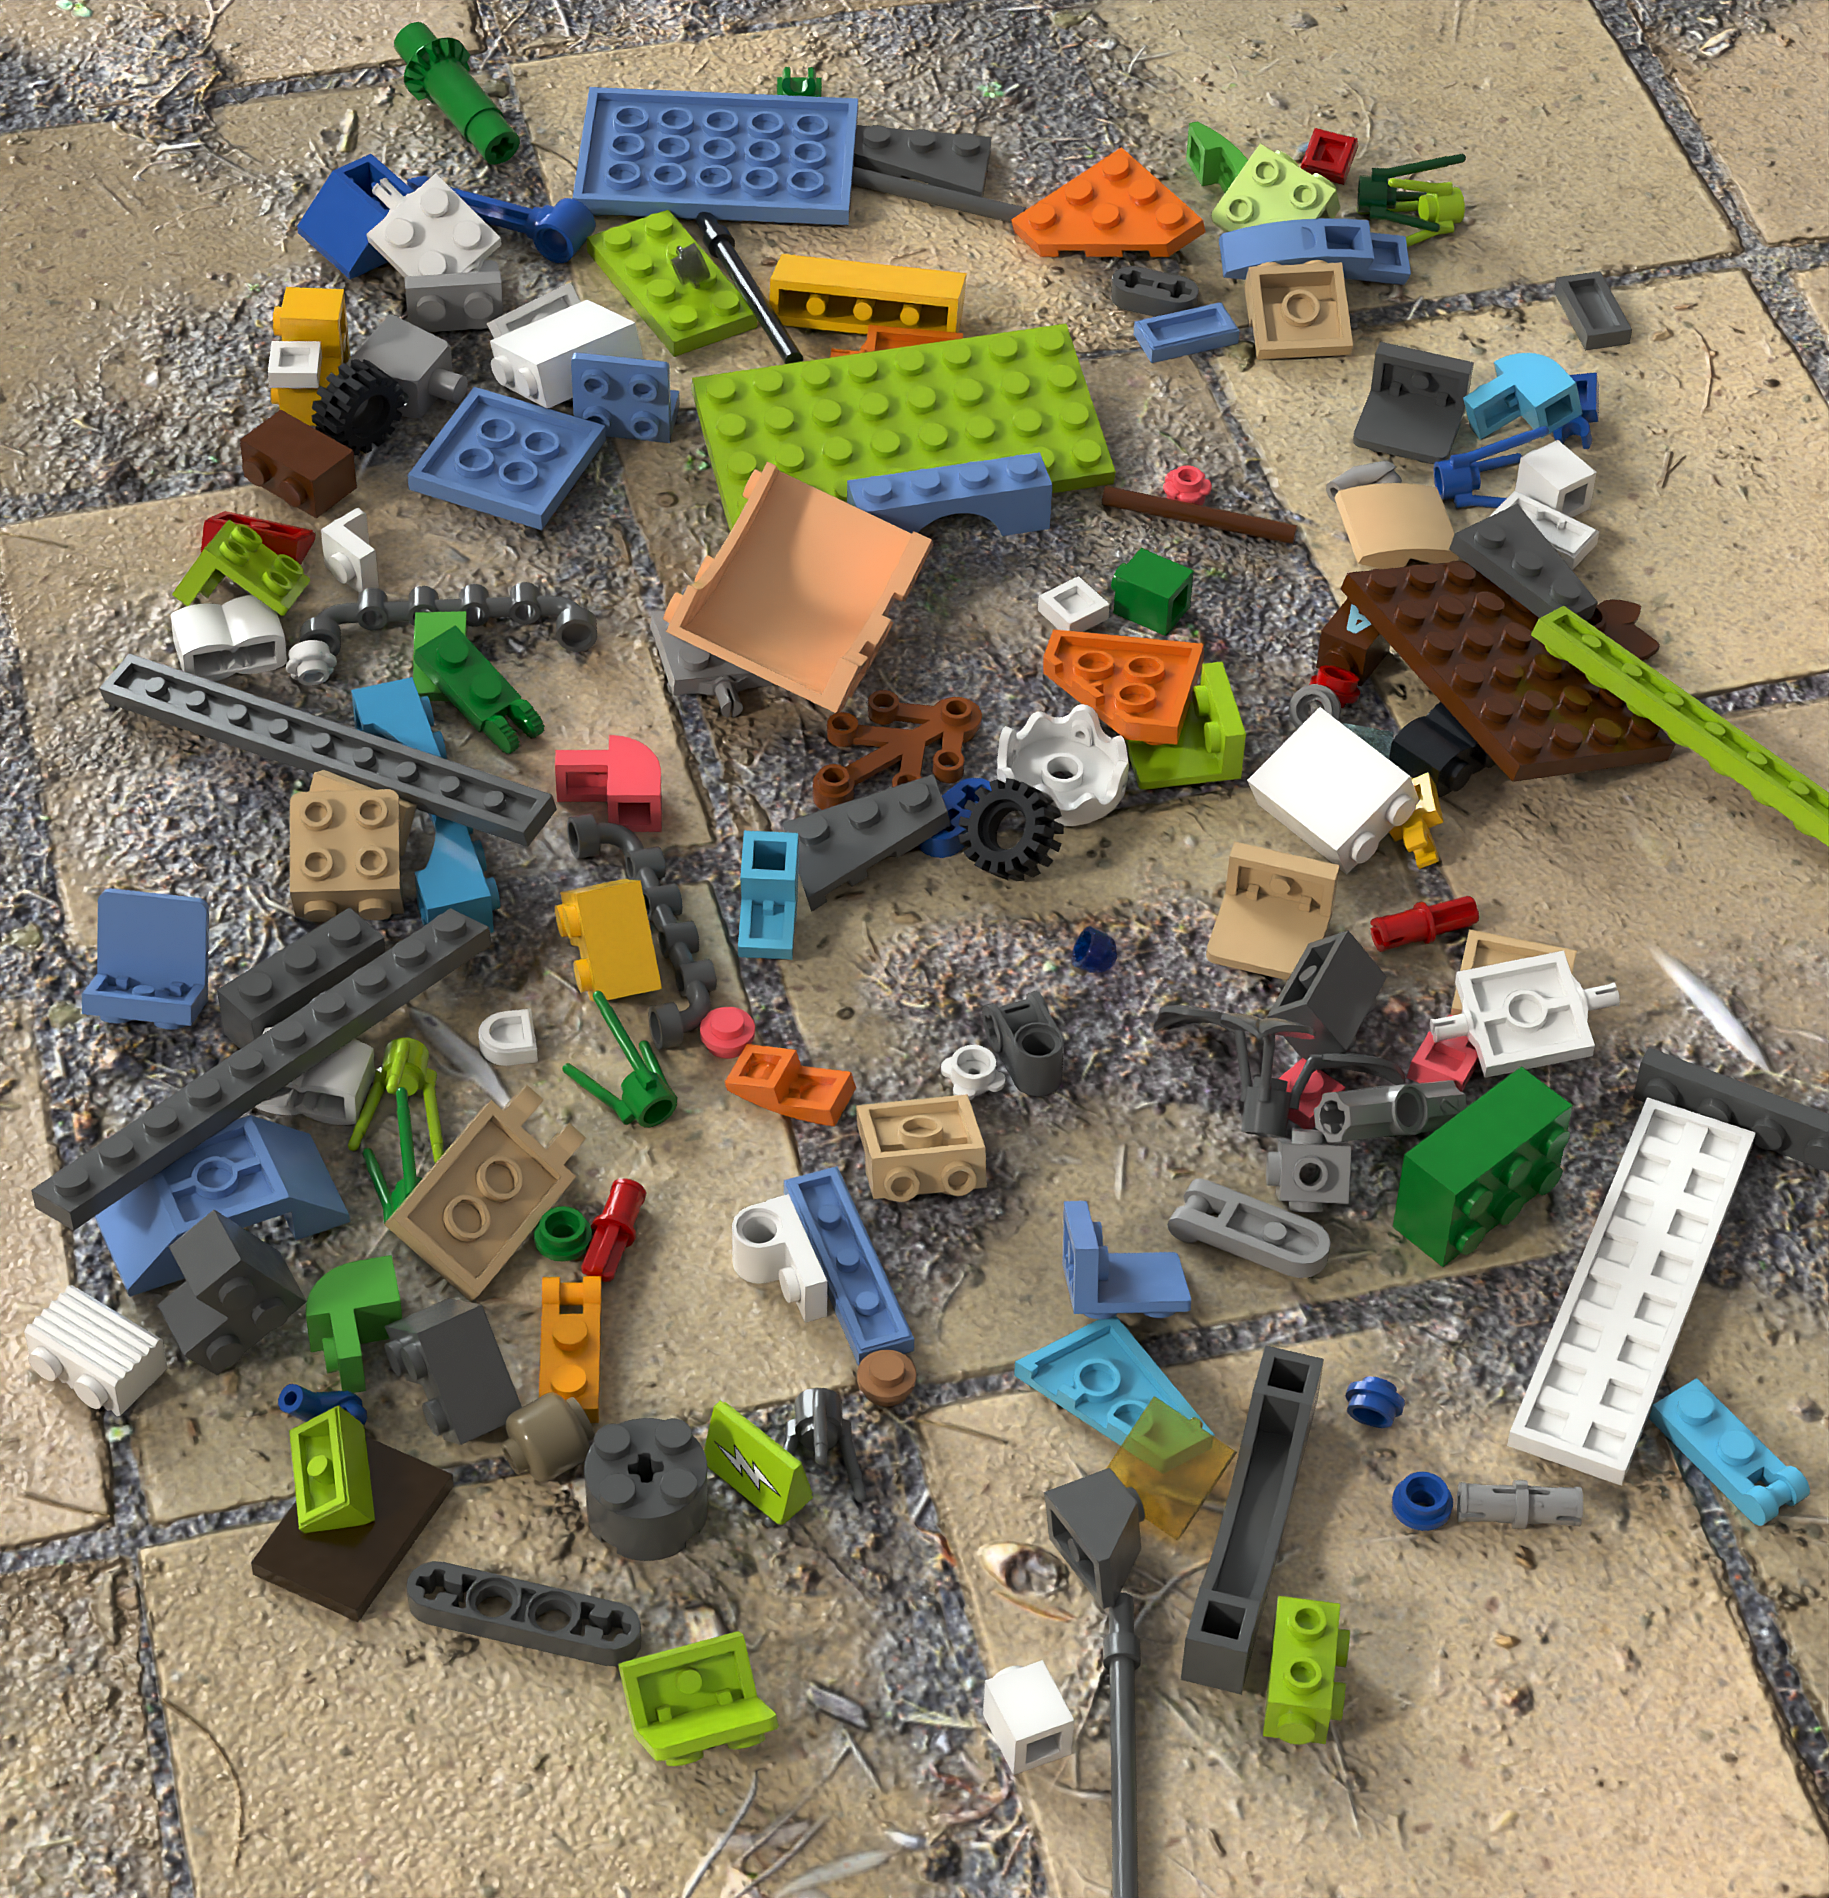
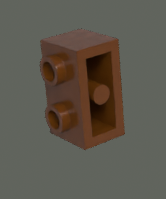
M279 410L240 439L244 477L255 486L263 487L282 498L290 506L299 508L316 519L357 488L353 450L283 410Z

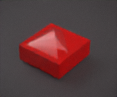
M1314 128L1300 168L1311 175L1317 173L1330 182L1344 185L1358 149V138Z

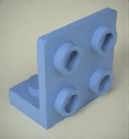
M587 353L573 354L571 373L573 414L575 417L605 425L606 437L670 443L680 406L679 391L670 390L669 363Z
M1064 1201L1062 1266L1074 1314H1084L1093 1319H1109L1116 1316L1117 1313H1143L1153 1318H1166L1174 1315L1176 1312H1188L1191 1310V1296L1177 1253H1108V1247L1103 1246L1101 1222H1092L1087 1201Z

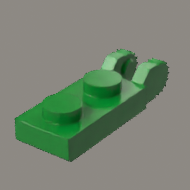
M456 625L415 650L414 661L417 666L479 733L483 731L503 753L511 754L520 747L519 737L516 731L513 730V727L509 726V723L504 718L505 716H508L531 739L536 738L545 731L541 716L533 709V706L527 700L521 699L520 694Z

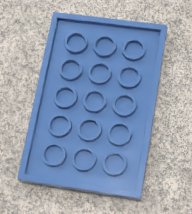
M589 87L572 199L583 203L594 216L625 215L644 218L654 213L669 210L675 218L686 220L696 219L700 212H709L717 220L732 222L764 221L778 224L849 225L858 120V98Z

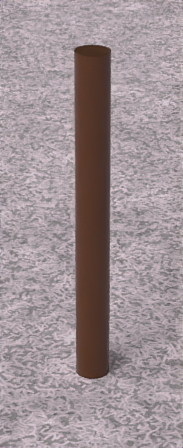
M1105 486L1102 496V505L1293 545L1296 540L1298 525L1110 486Z

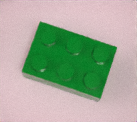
M1522 1066L1404 1154L1392 1227L1442 1267L1461 1253L1468 1255L1473 1252L1482 1242L1485 1234L1500 1223L1502 1225L1509 1224L1520 1213L1525 1203L1537 1194L1541 1196L1546 1195L1559 1182L1563 1173L1560 1167L1563 1151L1570 1138L1568 1127L1573 1105Z

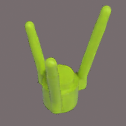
M1391 178L1388 181L1390 187L1427 192V194L1421 195L1419 201L1396 202L1395 209L1387 210L1394 212L1419 211L1421 219L1440 225L1438 232L1421 230L1407 236V247L1439 234L1453 233L1454 224L1462 222L1465 213L1464 197L1458 187H1453L1452 182L1430 183ZM1357 211L1358 214H1370Z
M397 1038L387 1044L382 1067L375 1071L373 1086L347 1147L350 1151H356L359 1148L384 1090L387 1089L388 1093L396 1095V1090L399 1087H404L407 1090L408 1096L415 1094L418 1089L423 1090L434 1162L436 1163L444 1154L435 1091L437 1072L427 1068L429 1051L420 1041L412 1038Z

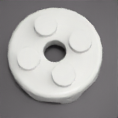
M1084 704L1077 705L1065 717H1052L1045 712H1035L1017 734L1016 730L1005 726L1002 729L998 747L997 779L1006 783V778L1015 779L1047 794L1054 800L1051 805L1058 807L1062 815L1054 819V821L1064 826L1088 824L1106 816L1122 800L1127 787L1129 770L1125 740L1121 735L1114 738L1108 737L1102 730L1098 714L1092 707ZM1061 771L1065 775L1072 777L1068 779H1059L1053 777L1051 774L1054 772Z

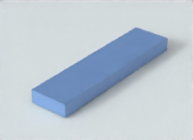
M838 1166L784 1180V1195L789 1194L827 1279V1295L858 1366L867 1355L875 1351L894 1350L903 1354L913 1352L914 1337Z

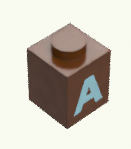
M1347 598L1321 630L1316 668L1319 669L1321 666L1330 665L1348 670L1358 676L1359 681L1357 685L1362 687L1388 654L1390 644L1350 599Z

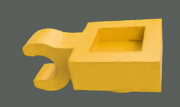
M1429 773L1412 779L1420 801L1416 804L1414 812L1405 823L1400 826H1394L1389 831L1394 841L1404 839L1407 851L1414 852L1419 869L1439 862L1438 852L1429 828L1444 823L1437 788Z

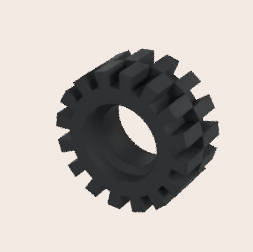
M359 359L351 360L350 367L345 363L338 367V376L332 372L327 376L326 380L330 382L327 388L319 387L317 394L322 398L321 400L313 401L312 409L317 413L312 415V422L317 425L315 427L316 430L352 449L354 455H359L360 450L365 454L371 452L372 443L378 447L385 442L382 438L385 432L389 435L393 433L396 428L391 426L393 420L400 421L403 413L397 410V408L404 406L405 399L400 396L404 391L398 384L399 382L370 361L364 359L361 362Z
M1006 778V783L998 779L989 782L992 791L981 786L975 791L980 801L975 803L968 800L964 806L965 809L972 811L970 818L960 817L959 826L968 830V833L959 835L960 844L969 847L964 851L966 857L976 862L974 865L1005 880L1010 878L1014 881H1025L1024 874L1032 878L1041 874L1037 864L1049 867L1054 861L1047 855L1049 849L1051 848L1059 852L1062 843L1053 839L1054 834H1064V825L1054 821V819L1062 816L1059 808L1051 805L1054 800L1040 790L1015 779ZM1012 811H1021L1026 820L1024 834L1014 847L1002 849L997 843L998 827L1007 814Z

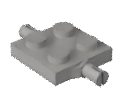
M687 587L683 589L681 593L682 595L684 594ZM666 610L652 611L650 628L673 696L694 693L715 695L718 699L722 715L729 718L730 710L733 717L739 715L743 710L738 692L747 688L773 686V683L667 633L666 630L670 623L663 620Z

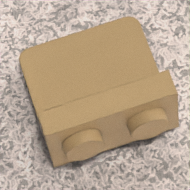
M394 790L297 792L291 797L290 896L295 917H305V919L313 922H327L349 907L366 920H384L389 918L391 914H404V891L400 875L399 796Z
M1234 841L1229 856L1225 895L1207 945L1206 958L1208 961L1218 965L1288 980L1307 945L1326 936L1334 910L1340 865Z

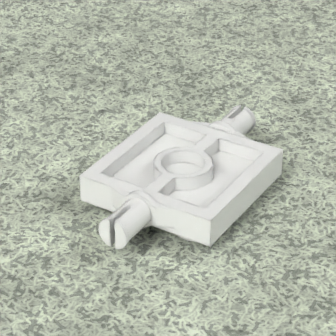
M436 173L415 192L403 196L387 178L380 180L381 186L377 183L372 189V193L390 210L387 216L367 233V240L404 278L405 276L479 272L484 260L502 245L501 237Z
M1559 951L1458 971L1455 984L1462 1003V1014L1430 1019V1029L1435 1043L1467 1036L1470 1043L1476 1049L1484 1077L1486 1078L1514 1072L1521 1066L1524 1069H1531L1593 1056L1595 1044L1587 1023L1588 1011L1619 1006V992L1616 990L1617 986L1615 983L1583 989L1581 984L1571 974L1565 952Z

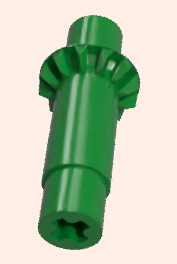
M413 22L402 28L394 40V49L407 64L404 72L406 89L418 101L426 98L432 103L435 102L466 141L473 144L489 164L498 165L508 161L517 152L520 138L503 118L500 109L470 75L469 71L471 69L467 61L471 55L464 45L455 38L444 37L438 39L428 26L422 22Z

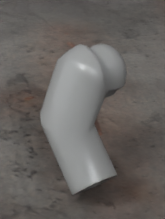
M1380 461L1352 467L1326 485V491L1329 498L1336 503L1335 496L1339 490L1373 483H1402V479L1395 472L1394 469L1397 467L1388 461Z

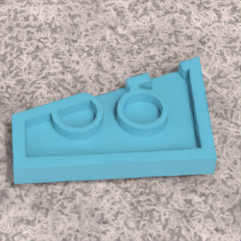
M1117 1316L1109 1319H1098L1015 1361V1377L1162 1474L1213 1449L1215 1434Z

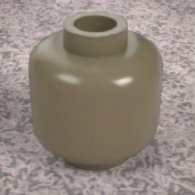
M550 1392L516 1410L507 1418L506 1431L509 1439L501 1443V1448L517 1475L527 1470L534 1479L545 1483L584 1462L590 1449L589 1441L594 1439L595 1433L587 1415L574 1397L565 1400L557 1393Z

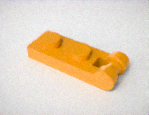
M583 1276V1282H561L560 1277H542L539 1397L550 1392L557 1393L565 1400L574 1397L584 1410L590 1423H599L602 1317L601 1276ZM561 1306H583V1314H561Z

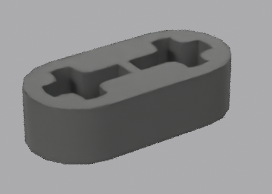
M1138 266L1122 267L1113 274L1111 300L1121 309L1156 317L1197 308L1199 288L1191 279Z

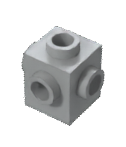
M1293 1129L1292 1139L1278 1138V1152H1268L1266 1185L1276 1186L1277 1198L1280 1201H1289V1210L1323 1212V1203L1349 1204L1351 1145L1347 1141L1327 1142L1325 1135L1320 1130ZM1305 1164H1316L1315 1172L1310 1177H1299L1300 1169Z

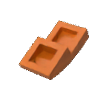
M746 1044L724 1082L729 1092L762 1108L798 1120L833 1127L836 1126L856 1090L852 1073L849 1071L801 1066L797 1051L794 1049Z

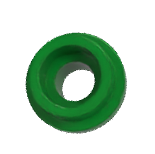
M567 1206L548 1210L541 1217L534 1231V1241L537 1250L544 1257L553 1261L565 1262L581 1257L587 1252L592 1240L590 1223L581 1212Z

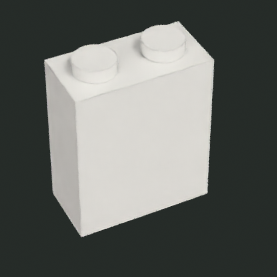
M589 300L580 302L490 340L494 356L491 360V368L496 380L501 385L547 409L573 398L571 360L574 353L644 359L636 323Z
M1321 707L1247 780L1260 807L1332 864L1340 865L1339 869L1346 875L1358 863L1366 862L1375 853L1379 842L1394 826H1400L1410 818L1416 804L1420 801L1412 779L1406 772Z

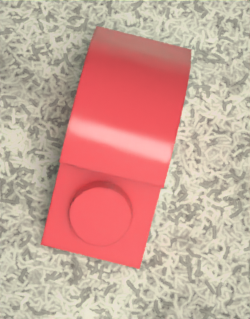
M609 735L608 750H555L557 802H607L608 823L622 825L632 832H662L661 767L656 755L646 745L628 737Z

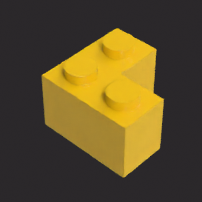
M286 287L282 307L275 306L273 332L275 336H282V341H321L322 363L319 387L327 388L330 384L326 380L327 376L331 372L338 376V367L343 363L346 364L351 358L344 289ZM271 388L272 404L279 405L280 410L285 411L309 426H317L312 422V415L317 413L312 409L313 401H318L322 398L317 394L319 388Z
M621 879L560 892L562 904L555 905V916L561 937L568 936L570 944L579 947L581 959L574 960L573 965L580 993L588 991L589 1000L594 1001L593 993L598 990L604 994L607 1000L662 989L641 880Z

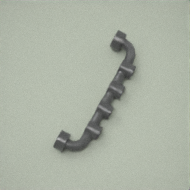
M521 582L514 585L510 590V597L490 598L488 590L479 584H470L463 587L459 593V599L440 600L438 593L428 586H418L412 589L409 593L408 601H388L384 591L378 588H367L360 592L357 603L333 605L322 610L316 617L305 621L300 629V642L308 640L325 642L329 646L330 653L336 657L341 649L340 624L359 623L364 629L379 630L387 622L410 621L414 626L415 612L466 611L467 625L472 627L485 624L489 618L511 617L518 624L528 625L536 622L540 616H558L556 620L558 643L566 650L581 652L595 644L597 640V620L591 611L580 607L571 599L562 596H540L538 587L529 582Z
M591 813L569 817L567 820V835L571 852L576 859L599 855L600 844L615 845L622 850L625 856L629 880H641L648 920H653L656 926L662 955L664 958H670L674 967L676 985L682 997L686 996L689 1001V1007L680 1012L674 1002L650 1006L648 1012L650 1033L657 1049L680 1046L683 1043V1034L697 1029L701 1021L710 1012L711 1001L709 992L716 990L717 979L713 963L710 959L694 961L692 956L693 953H698L699 935L693 921L677 923L675 916L681 915L683 908L681 893L677 884L661 885L658 880L664 878L666 874L663 852L659 846L644 849L642 842L634 832L614 823H596Z

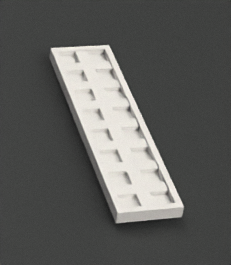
M1647 1097L1514 1420L1507 1446L1622 1486L1752 1149L1756 1132Z

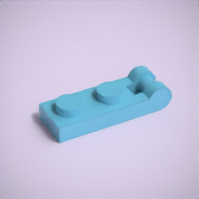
M1697 1378L1652 1405L1649 1419L1755 1525L1762 1526L1777 1517L1779 1508L1784 1504L1794 1506L1809 1496V1484L1801 1471L1793 1466L1786 1467ZM1761 1480L1767 1487L1755 1486L1754 1484Z

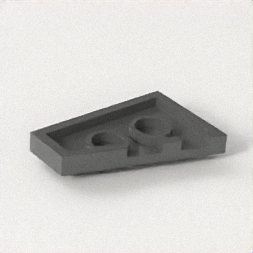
M934 774L783 822L785 832L798 833L799 876L811 912L827 902L825 895L842 884L848 882L852 887L867 878L866 869L887 856L899 858L951 825Z

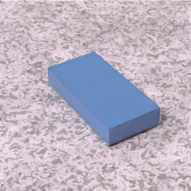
M1219 302L1135 321L1133 335L1150 362L1155 363L1238 344L1240 331L1223 304Z

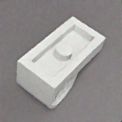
M789 1194L742 1209L734 1217L732 1223V1261L738 1276L747 1282L756 1284L779 1280L786 1301L788 1303L796 1301L805 1323L827 1317V1279Z

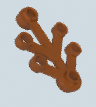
M879 690L873 692L868 698V717L872 722L887 725L894 721L922 725L913 730L858 725L857 718L847 712L831 715L827 721V739L831 744L838 747H848L855 744L880 748L846 767L838 764H829L822 767L813 778V802L818 808L824 810L854 800V787L857 784L901 761L900 772L893 777L892 787L922 778L921 772L925 747L939 739L942 740V749L933 756V774L942 783H955L959 781L964 775L963 743L970 741L981 727L982 712L979 706L973 701L962 697L945 698L934 706L899 703V698L895 693L888 690Z

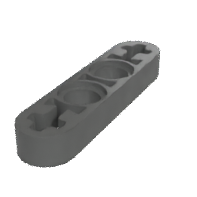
M438 1561L421 1564L412 1571L407 1580V1597L411 1614L418 1621L428 1625L603 1666L617 1667L618 1663L633 1660L641 1649V1622L638 1614L630 1606L619 1602ZM436 1586L445 1588L446 1592H439L435 1600L425 1598V1594H432ZM464 1592H467L466 1607L459 1608V1602L464 1603ZM493 1596L507 1599L512 1604L508 1612L498 1617L485 1616L477 1610V1607L483 1600ZM551 1610L562 1611L571 1618L567 1626L557 1631H547L541 1628L536 1621L543 1613ZM582 1619H588L590 1626L585 1625V1635L581 1636ZM613 1627L623 1629V1634H617L614 1641L603 1639V1635H609Z

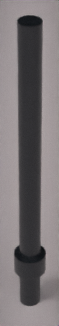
M700 212L696 217V223L704 234V245L713 257L719 258L785 364L803 362L801 352L734 249L735 240L728 229L723 225H719L711 213Z

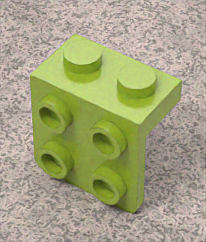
M740 1631L618 1663L634 1737L654 1760H665L667 1766H681L696 1762L704 1757L703 1750L727 1744L729 1749H742L757 1745L766 1739L764 1733L779 1727L776 1713L757 1696L745 1638Z

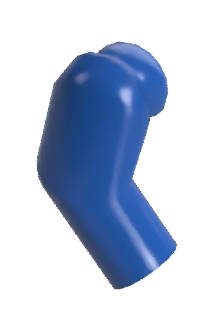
M289 1384L283 1388L278 1398V1405L283 1412L304 1422L338 1405L358 1419L363 1426L368 1418L367 1411L362 1406V1399L350 1391L312 1392L297 1384Z

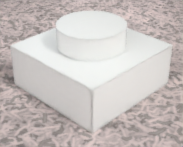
M272 341L268 367L269 388H319L322 363L321 341Z
M1079 576L1039 595L1038 611L1058 630L1084 632L1109 619L1110 604Z

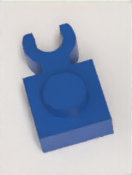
M1597 373L1569 375L1577 384L1583 414L1553 431L1554 440H1559L1564 444L1569 436L1578 435L1581 437L1583 449H1589L1592 444L1589 423L1598 422L1599 417Z

